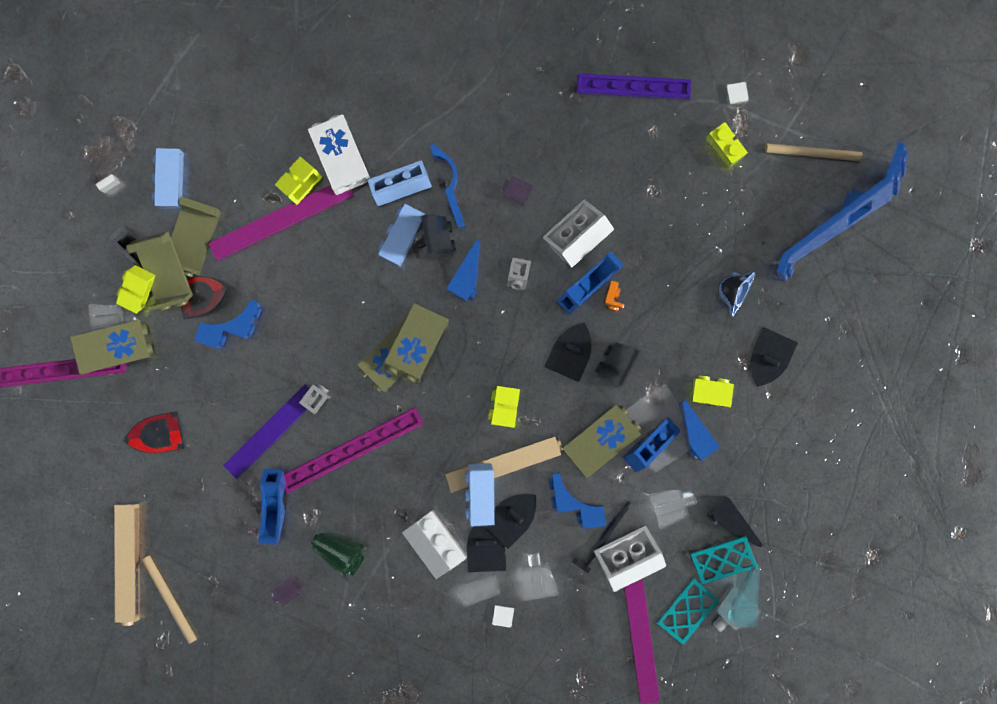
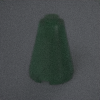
M325 533L316 534L311 541V545H313L312 550L347 581L350 579L348 577L350 574L354 576L364 560L362 553L367 551V546L361 543Z

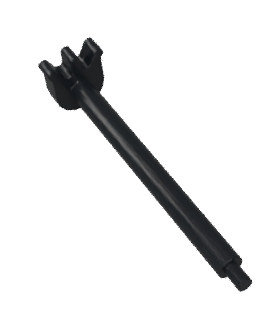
M630 501L622 506L585 560L581 562L574 558L572 563L586 573L591 571V568L588 566L596 556L594 551L604 545L628 511V507L631 504Z

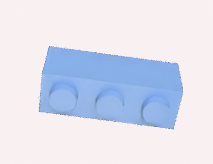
M156 149V154H153L155 173L152 175V181L155 184V192H152V202L159 209H181L182 206L179 204V201L182 197L183 152L180 149Z
M422 160L368 180L372 195L378 206L432 187Z
M407 204L403 208L399 207L395 215L397 220L394 225L391 224L386 232L388 237L386 241L382 240L377 250L379 251L378 255L400 267L423 224L421 215H424V213Z
M468 464V471H465V483H468L469 490H465V500L469 501V508H465L466 519L470 520L471 526L494 525V475L492 464Z

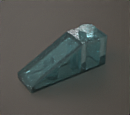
M757 566L751 567L731 604V609L728 610V621H731V625L734 627L758 628L760 568Z

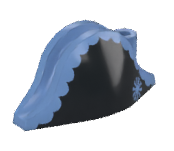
M750 271L746 274L733 272L731 276L726 277L720 283L719 293L722 300L729 306L731 316L735 315L747 295L755 277V271Z

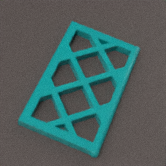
M746 536L691 553L702 585L758 568ZM744 541L745 549L743 552L733 548L734 544ZM721 548L728 549L724 558L714 554V551ZM731 551L741 555L737 564L727 560ZM702 554L709 555L704 564L699 562L696 556ZM711 557L722 561L718 570L707 566ZM744 557L752 562V565L740 566ZM724 563L735 567L733 571L721 572ZM705 569L716 573L713 577L707 579L703 575Z
M692 578L656 624L660 625L684 645L720 600L698 583L695 578ZM695 584L699 589V594L688 595V590ZM703 597H710L714 600L708 608L703 607ZM699 598L700 609L689 610L688 599ZM681 599H685L686 610L675 611L677 603ZM701 612V617L695 624H691L690 613ZM687 613L688 624L677 625L676 614ZM668 615L673 616V626H666L662 623ZM678 628H688V633L683 639L677 635Z

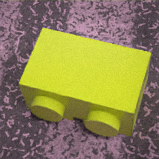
M724 122L710 132L706 138L729 168L748 152L738 139L733 140L735 135Z
M299 157L289 168L290 172H286L275 184L296 205L322 178L316 169L302 157Z
M136 265L129 270H125L122 276L123 284L119 287L116 294L118 296L116 304L137 314L146 305L156 275Z
M699 376L698 379H693L690 402L731 407L734 384H730L728 379L718 378L716 382L710 381V377Z
M497 386V390L492 391L491 401H495L494 409L489 411L488 420H492L493 425L515 427L520 389Z

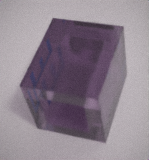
M512 176L510 180L506 179L502 190L505 191V197L525 205L533 185Z
M292 575L271 591L273 594L271 597L277 605L280 604L283 607L304 590Z

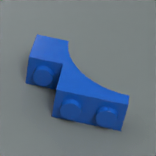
M612 251L609 252L556 301L570 315L624 265Z
M250 300L245 310L238 317L223 324L212 325L201 322L194 341L219 349L220 346L225 344L226 332L248 339V336L251 337L254 332L255 326L253 323L255 318L258 319L262 310L260 303Z
M263 469L260 481L262 511L258 536L259 544L278 545L285 517L282 498L286 481L283 470Z
M552 473V478H549L550 490L554 489L555 497H551L552 508H556L557 513L580 510V513H577L578 525L582 524L583 529L606 526L604 506L588 505L576 500L564 487L560 473Z

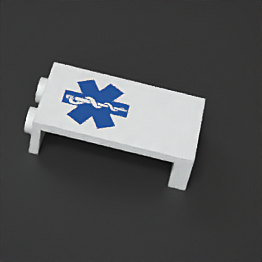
M343 114L340 116L334 115L323 123H315L312 125V128L308 129L336 195L368 182L370 176Z

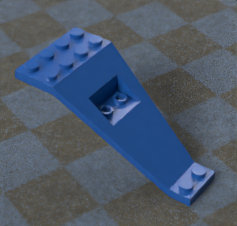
M898 141L885 179L866 193L852 189L851 193H847L839 213L783 253L776 271L780 280L786 281L788 277L792 276L794 271L793 263L892 200L893 195L898 194L901 185L900 178L904 177L907 169L908 151L906 150V143Z

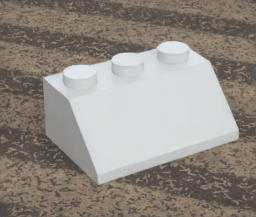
M584 199L542 238L570 267H573L607 237L614 228L603 213Z
M434 510L402 532L435 579L444 575L467 558V555Z
M646 526L594 551L614 592L666 567L663 555Z

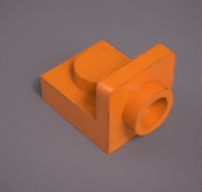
M615 281L609 283L603 304L608 305L607 309L618 311V309L624 308V304L614 301V299H618L621 288H618L619 283Z

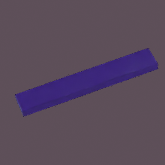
M578 73L577 94L690 100L691 79Z
M306 384L223 465L236 479L307 410V408L299 403L310 389Z

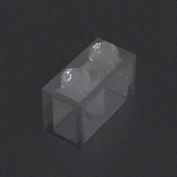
M494 573L458 586V592L464 607L501 594Z

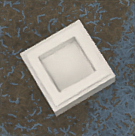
M746 82L726 86L729 105L749 101Z
M110 174L96 183V186L100 191L106 193L120 184V181L116 176Z
M495 605L492 625L511 628L514 607Z

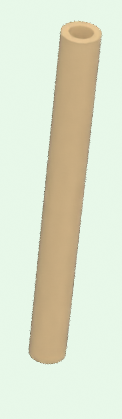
M766 144V153L859 162L862 160V152Z
M151 556L145 557L141 561L188 644L197 640L194 632Z

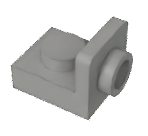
M512 258L507 282L508 287L516 290L526 289L531 261Z
M313 384L299 403L313 414H316L324 402L329 399L330 395L327 394L329 390L321 384L318 386Z

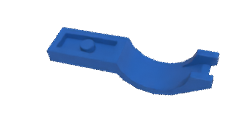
M435 144L430 145L433 158L448 163L452 168L453 180L450 186L445 189V193L457 228H464L465 223L453 191L458 181L456 166L452 159Z

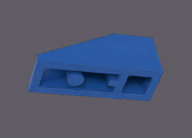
M478 240L475 241L446 288L447 291L465 302L468 299L472 300L477 292L475 287L477 284L480 241Z
M683 400L680 402L687 445L690 448L688 452L694 460L702 461L720 448V446L687 401Z
M667 417L637 443L623 459L635 473L647 468L681 431Z

